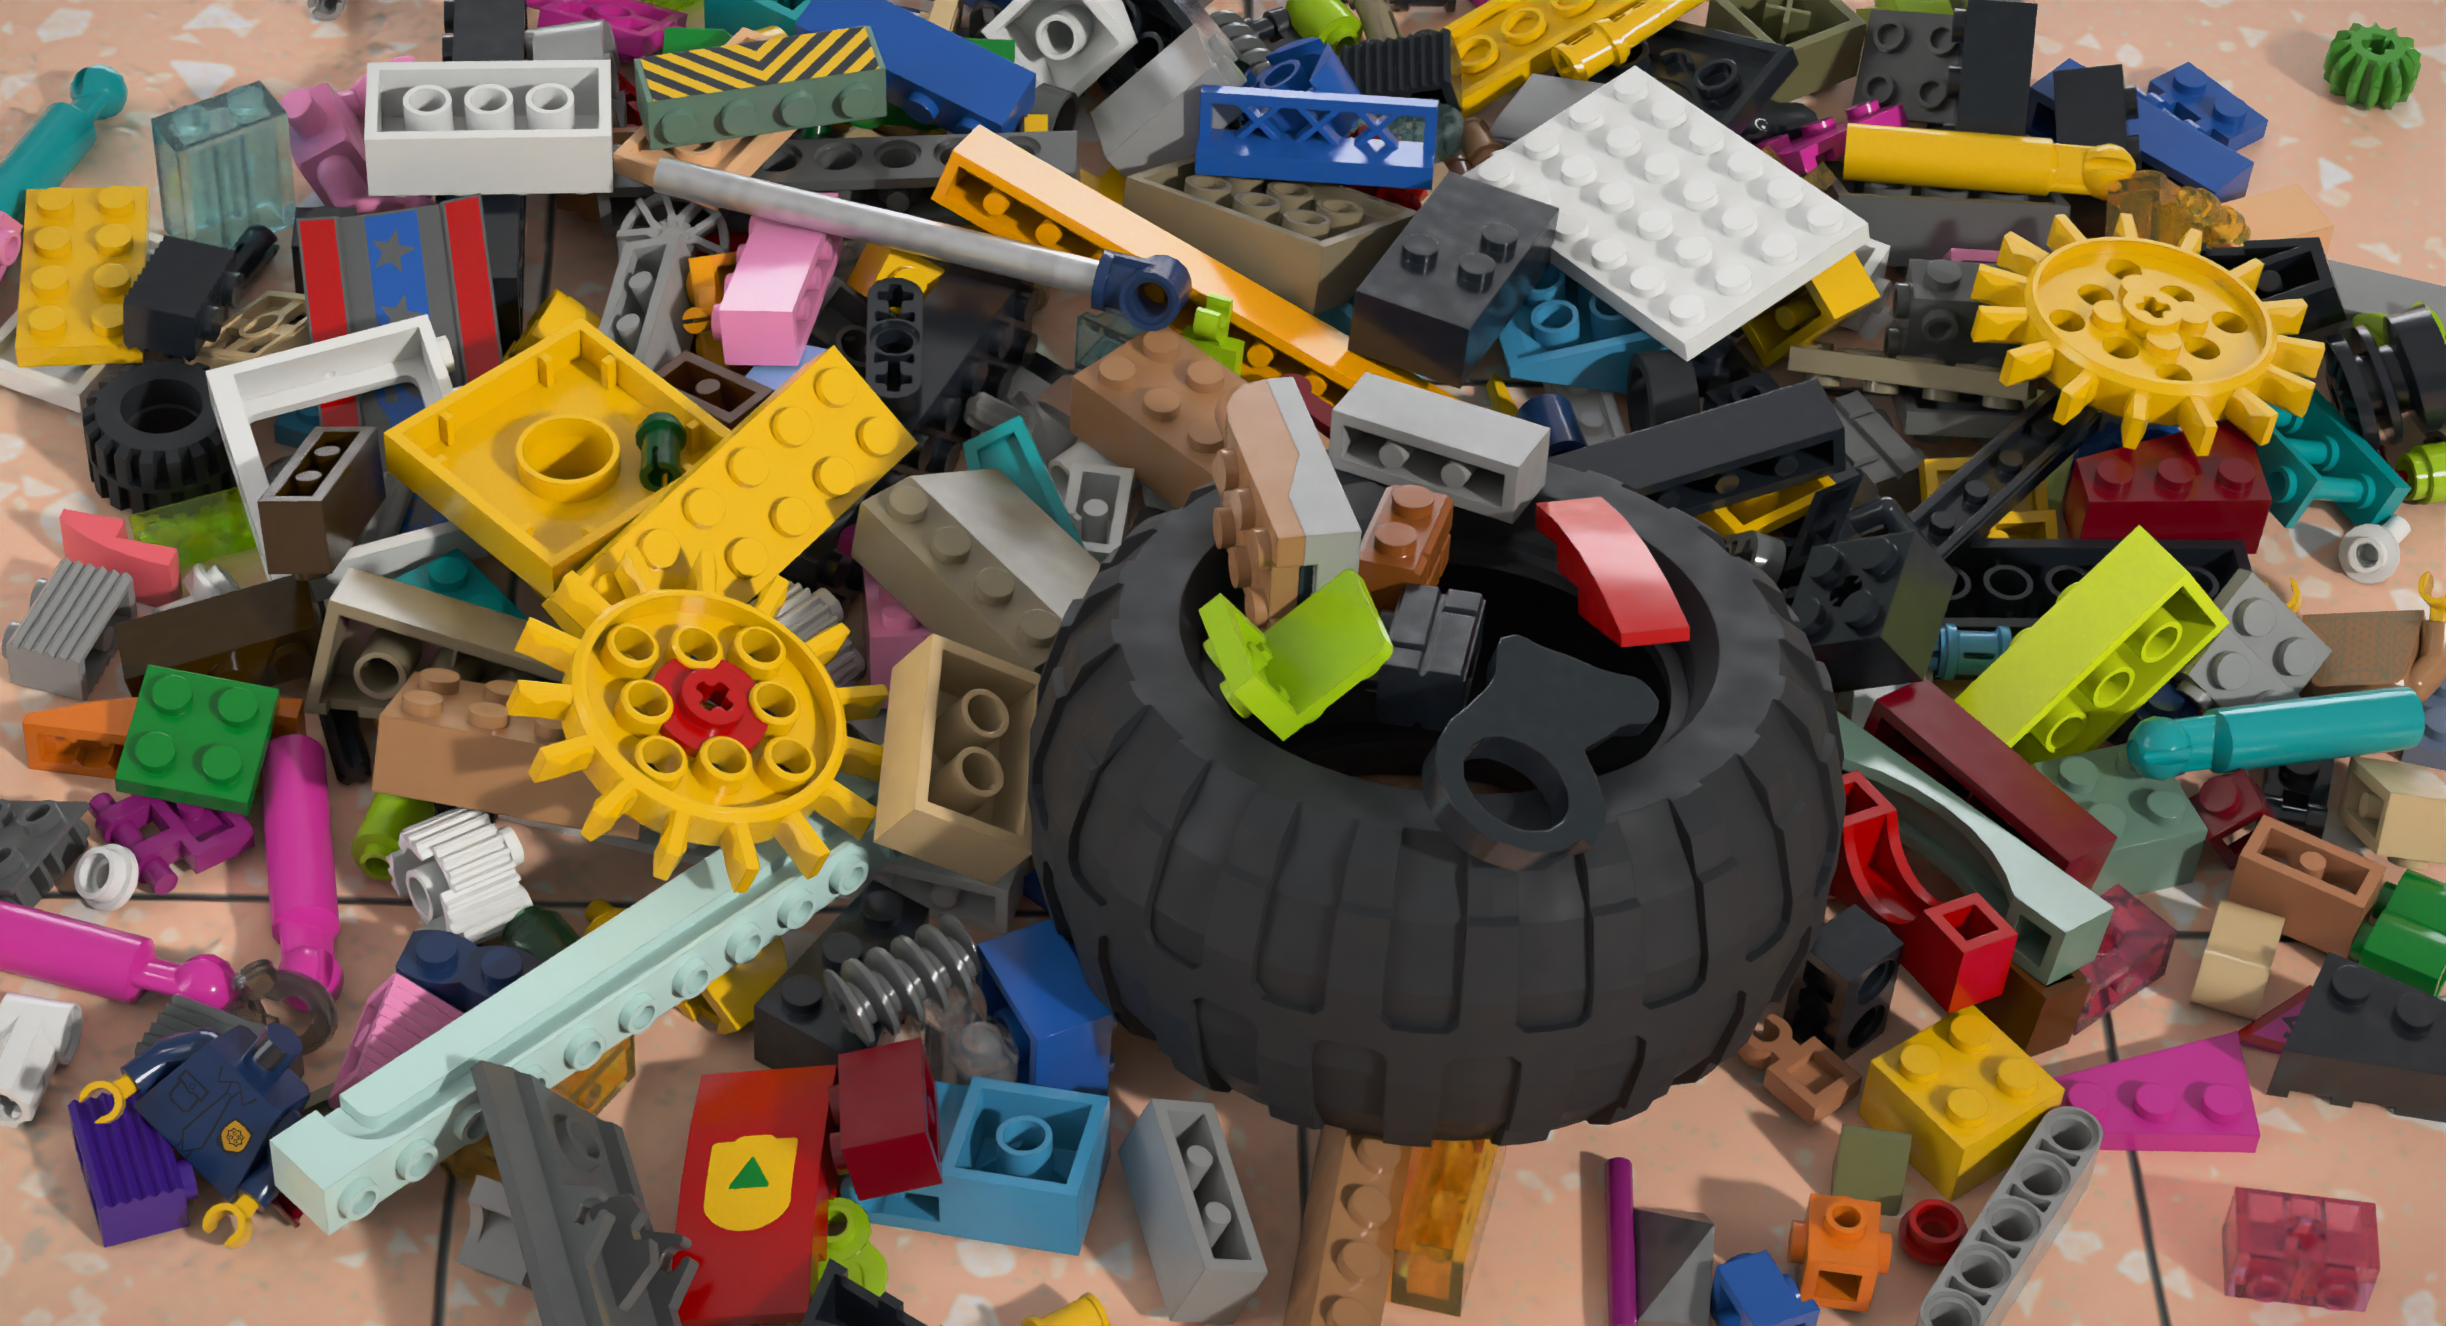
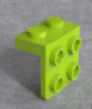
M1353 569L1342 571L1264 633L1221 593L1198 610L1209 636V639L1203 643L1204 649L1225 676V680L1219 685L1224 697L1243 718H1248L1254 714L1282 741H1285L1305 724H1309L1319 718L1328 706L1359 682L1373 676L1393 653V645L1366 584Z

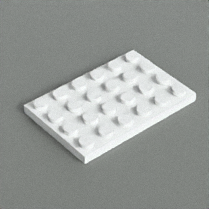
M1637 66L1628 69L1462 175L1558 207L1559 214L1554 243L1551 246L1550 263L1686 362L1870 241L1868 222Z

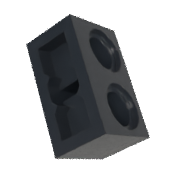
M1856 904L1821 927L1815 943L1788 991L1783 1019L1792 1029V1039L1799 1045L1815 1036L1843 1061L1884 1033L1905 944L1885 924L1877 922Z

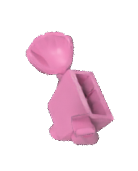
M403 55L387 62H415L412 56ZM367 73L359 77L349 90L335 91L328 83H321L315 87L292 90L282 98L276 115L297 168L325 206L332 208H356L357 215L435 205V200H431L433 195L407 197L369 196L364 145Z

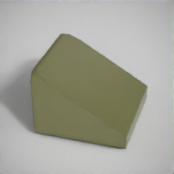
M1842 1124L1832 1168L1831 1196L1843 1195L1854 1199L1881 1202V1215H1898L1902 1203L1912 1134Z

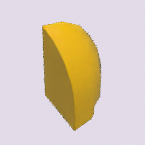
M781 937L763 947L751 961L736 965L709 983L701 994L692 999H685L676 1007L692 1022L701 1015H704L712 1022L718 1024L716 1029L718 1034L726 1035L739 1031L754 1019V1005L787 971L785 947Z

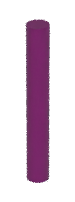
M1614 1157L1605 1163L1609 1326H1637L1633 1170L1630 1160L1623 1157Z

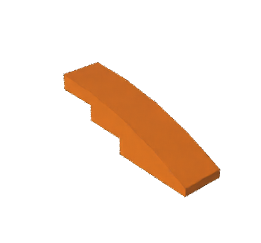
M138 697L92 701L25 714L22 726L29 769L115 779ZM280 697V704L270 741L283 735L299 734L307 736L305 713H303V699Z

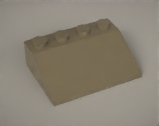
M1195 155L1126 176L1122 204L1124 208L1316 318L1321 315V312L1346 304L1352 298L1357 288L1418 212L1340 184L1195 174Z
M998 468L913 475L860 503L851 556L931 633L1040 675L1066 610L1073 599H1083L1101 565Z

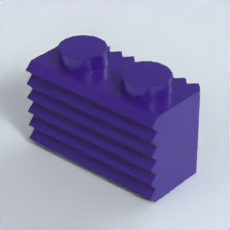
M102 1092L97 1098L90 1097L82 1103L74 1099L68 1105L75 1150L104 1248L190 1226L187 1201L199 1199L191 1162H188L185 1158L176 1160L172 1150L174 1147L133 1107L136 1101L142 1097L136 1093L126 1099V1107L118 1120L109 1124H97L94 1122L112 1111L115 1104L113 1094L108 1095Z

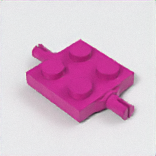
M527 0V7L540 10L537 28L590 19H604V21H608L615 38L619 59L625 62H634V59L646 57L657 50H661L664 44V27L686 28L688 16L686 13L639 0Z

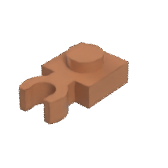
M1773 1013L1766 1016L1762 1033L1770 1042L1761 1041L1752 1034L1749 1041L1738 1051L1740 1057L1747 1064L1755 1068L1766 1069L1763 1086L1811 1127L1859 1095L1863 1076L1815 1036L1799 1045L1792 1039L1790 1025L1783 1018Z

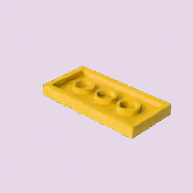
M1490 0L1443 28L1451 31L1461 58V95L1463 100V111L1449 114L1456 122H1459L1467 116L1481 111L1486 105L1524 85L1533 73L1541 74L1555 66L1551 56V50L1559 43L1570 44L1589 32L1590 25L1599 18L1613 20L1643 0Z
M148 186L51 187L47 189L26 190L15 344L18 367L143 363L144 351L141 352L136 346L129 349L124 344L123 301L125 294L128 295L129 288L133 287L134 281H137L138 274L141 275L142 268L146 267L148 261L150 223Z

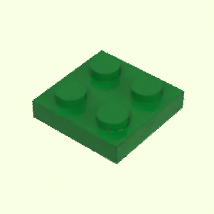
M148 664L115 775L116 791L249 816L280 704L279 689Z

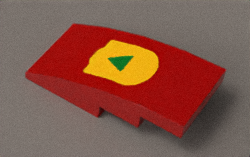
M838 1065L703 1074L701 1076L690 1124L675 1234H681L692 1241V1245L688 1250L677 1252L673 1256L672 1271L685 1256L699 1263L697 1272L678 1310L682 1326H749L803 1321L818 1286V1262L827 1261L829 1200H835V1197H837V1171L831 1153L830 1133L839 1132V1128L835 1125L832 1116L828 1088L829 1086L839 1084Z

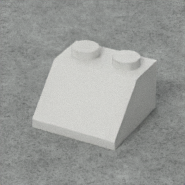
M1013 0L981 30L987 39L1015 40L1014 63L1036 73L1035 89L1042 83L1072 91L1077 94V98L1138 43L1122 0Z

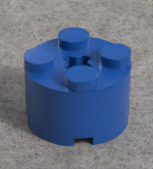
M1315 37L1300 39L1276 49L1266 56L1271 66L1257 77L1250 68L1244 74L1247 82L1242 85V87L1362 95L1328 42L1325 47L1321 39ZM1255 106L1259 111L1265 108ZM1281 108L1268 119L1281 133L1297 134L1309 124L1297 109ZM1315 110V111L1318 113V115H1320L1322 112H1324V111ZM1244 112L1238 116L1242 125L1250 120ZM1340 112L1327 124L1340 137H1350L1348 132L1355 126L1360 117L1356 113ZM1259 127L1254 130L1263 132ZM1317 131V132H1315L1313 135H1321V134Z

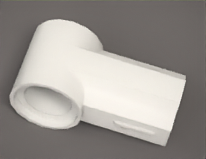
M15 992L7 993L1 1001L0 1126L17 1129L20 1123L32 1121L57 1064L68 1065L72 1061L82 1032L83 1016L80 1005Z

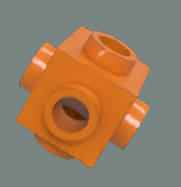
M1810 1193L1805 1220H1792L1787 1249V1262L1799 1264L1798 1290L1801 1302L1814 1299L1820 1307L1868 1313L1877 1274L1887 1275L1892 1250V1233L1880 1231L1881 1202L1854 1199L1843 1195L1829 1196Z

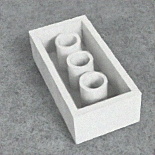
M611 60L367 63L364 145L369 196H468L481 193V195L554 193L584 195L590 193H613Z

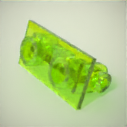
M238 487L128 516L134 540L177 548L180 568L257 547Z

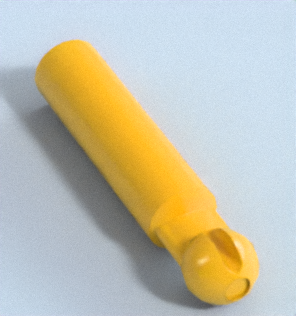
M1848 123L1843 180L2047 196L2049 192L2091 195L2092 197L2107 201L2118 199L2125 195L2134 185L2136 163L2123 147L2112 143L2083 146L2054 143L2051 138Z

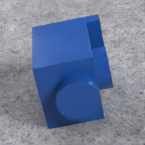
M1767 1250L1755 1254L1741 1253L1730 1258L1724 1264L1716 1266L1710 1297V1315L1717 1326L1817 1325L1820 1308L1814 1299L1801 1302V1296L1795 1281L1790 1275L1781 1273Z

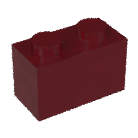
M921 1037L839 1054V1084L829 1086L828 1094L832 1116L837 1128L840 1127V1131L830 1133V1147L838 1175L850 1174L858 1201L943 1184L938 1092Z

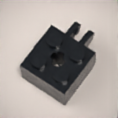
M1916 530L1813 546L1799 586L1789 587V589L1783 588L1780 591L1784 595L1786 604L1801 621L1802 631L1807 636L1815 660L1824 662L1831 678L1833 693L1924 681L1958 574Z

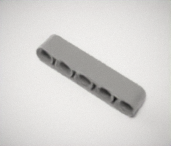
M2061 1106L2050 1110L2043 1117L1923 1299L1916 1326H2000L2089 1186L2103 1138L2102 1125L2095 1116L2081 1108Z

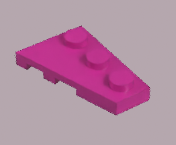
M1874 99L1845 109L1847 119L1838 123L1834 122L1833 116L1826 117L1801 126L1802 137L1790 141L1788 134L1761 141L1755 144V146L1798 175L1818 168V163L1835 160L1845 155L1848 123L1907 127L1909 123L1903 104L1880 108L1878 100Z
M2238 1031L2053 1078L2065 1089L2061 1106H2074L2084 1109L2095 1116L2102 1125L2103 1138L2099 1150L2255 1153L2260 1139L2259 1126Z

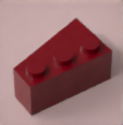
M2224 420L2216 422L2218 428L2208 456H2196L2182 431L2140 442L2136 450L2120 447L2076 459L2062 512L2070 539H2124L2140 525L2154 539L2244 540L2247 554H2256L2272 498L2252 439L2231 422Z

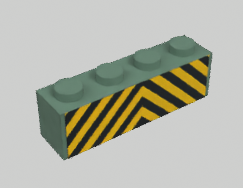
M859 26L634 59L637 108L650 151L887 116L886 68L871 26Z

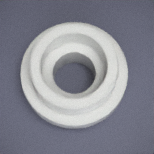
M106 844L89 849L83 854L76 866L74 883L77 892L85 899L88 905L95 909L111 912L121 908L131 898L137 886L139 874L137 859L130 849L118 844Z

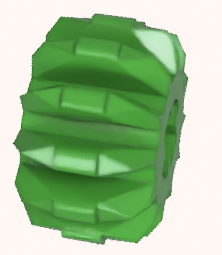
M2376 22L2371 27H2364L2359 23H2353L2349 30L2337 31L2335 39L2331 41L2323 65L2325 70L2323 79L2330 83V93L2346 96L2347 105L2357 102L2364 104L2368 111L2374 105L2391 110L2396 102H2407L2409 94L2413 92L2421 68V53L2414 49V39L2399 37L2395 27L2386 30L2380 28Z

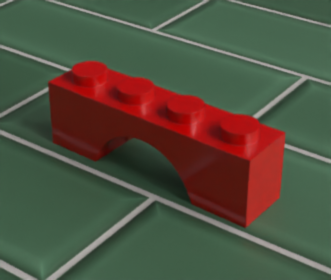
M1859 770L1842 775L1846 794L1845 818L1837 868L1830 890L1847 908L1856 904L1877 922L1885 924L1897 938L1905 943L1900 964L1948 1014L2002 995L2018 933L1978 892L1946 903H1942L1930 895L1917 880L1904 854L1898 829L1897 809Z

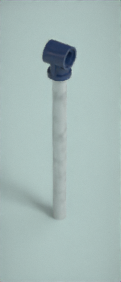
M664 156L660 158L654 174L653 190L657 193L1091 296L1092 309L1124 316L1132 326L1143 331H1157L1166 328L1177 317L1192 292V279L1187 268L1178 259L1169 255L1155 254L1147 258H1140L1105 249L1100 260ZM1150 282L1160 285L1168 296V302L1158 303L1151 300L1144 291L1143 283Z

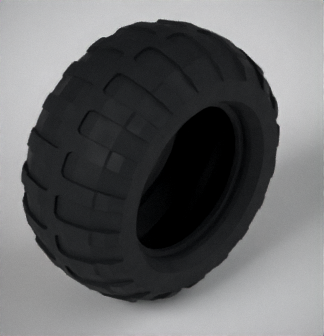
M1547 462L1545 485L1513 524L1454 506L1452 527L1449 531L1451 535L1449 560L1442 576L1439 577L1437 586L1442 594H1446L1449 589L1481 593L1483 599L1486 600L1482 646L1466 707L1486 689L1487 667L1500 639L1515 634L1525 637L1542 647L1566 654L1596 668L1616 674L1634 676L1642 680L1659 700L1657 715L1640 735L1614 736L1585 753L1596 774L1605 802V830L1595 849L1565 857L1546 870L1514 872L1482 861L1461 850L1436 824L1424 799L1423 790L1396 787L1353 777L1374 774H1421L1424 760L1442 734L1440 731L1422 729L1419 722H1415L1412 727L1380 723L1378 717L1375 716L1377 693L1365 691V680L1359 682L1328 706L1319 718L1309 724H1305L1285 741H1282L1254 714L1248 718H1243L1233 709L1219 686L1225 680V676L1204 649L1203 643L1209 639V636L1198 611L1221 593L1246 617L1244 591L1242 588L1235 589L1231 583L1227 549H1218L1214 539L1213 511L1214 508L1220 507L1221 499L1213 481L1191 491L1184 507L1150 517L1135 527L1124 538L1121 545L1113 550L1101 563L1099 571L1083 599H1073L1064 614L1038 684L1037 712L1030 729L1028 803L1032 820L1031 852L1035 870L1058 935L1062 934L1066 941L1075 944L1086 984L1095 996L1114 1013L1117 1021L1131 1034L1157 1041L1159 1050L1171 1058L1177 1071L1210 1090L1229 1093L1233 1089L1256 1102L1267 1105L1271 1117L1290 1124L1314 1130L1323 1129L1324 1125H1329L1358 1133L1383 1136V1143L1411 1147H1431L1432 1140L1468 1141L1490 1139L1491 1144L1498 1146L1521 1145L1544 1141L1551 1130L1585 1120L1593 1125H1610L1646 1111L1653 1100L1666 1095L1672 1085L1696 1083L1712 1072L1719 1064L1739 1051L1749 1041L1767 1005L1770 1002L1780 1003L1819 935L1825 918L1831 882L1837 868L1846 808V794L1842 778L1844 749L1831 678L1824 662L1815 660L1807 636L1802 631L1801 621L1786 604L1784 595L1775 582L1762 569L1740 557L1734 558L1728 554L1722 535L1707 524L1674 507L1667 509L1651 499L1638 494L1637 489L1623 482L1590 470L1584 473ZM1334 468L1361 528L1362 541L1386 487L1390 486ZM1602 497L1615 508L1646 544L1667 579L1690 626V641L1621 648L1580 616L1578 612V587L1557 572V544L1536 530V503ZM1487 758L1468 759L1463 762L1465 780L1491 784L1516 791L1512 793L1472 794L1489 814L1508 826L1529 832L1547 831L1552 828L1551 811L1543 794L1525 775L1507 764Z

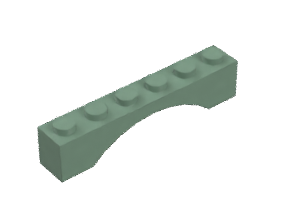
M1837 711L1844 749L1842 775L1859 770L1897 809L1901 843L1926 858L1949 877L1966 896L1978 892L2018 933L2012 962L2047 986L2095 960L2115 907Z

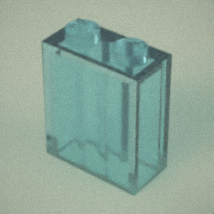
M260 80L151 118L163 227L169 236L228 249L233 247L247 227L251 225H263L274 232L294 224L296 201L288 114Z

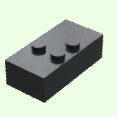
M1449 171L1357 288L1347 350L1460 389L1549 268L1551 246L1554 243L1559 208Z

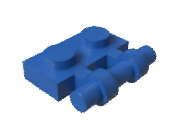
M2189 61L2150 80L2147 94L2137 87V95L2141 99L2235 152L2264 137L2268 119Z

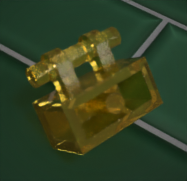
M2139 170L2132 173L2131 178L2108 182L2105 237H2113L2120 213L2132 214L2138 231V238L2163 242L2174 246L2178 245L2180 239L2190 228L2202 231V243L2206 242L2209 248L2229 243L2240 246L2244 244L2245 240H2249L2251 236V229L2245 224V218L2240 212L2229 205H2221L2219 199L2204 188L2194 189L2191 186L2181 188L2168 179L2163 172Z

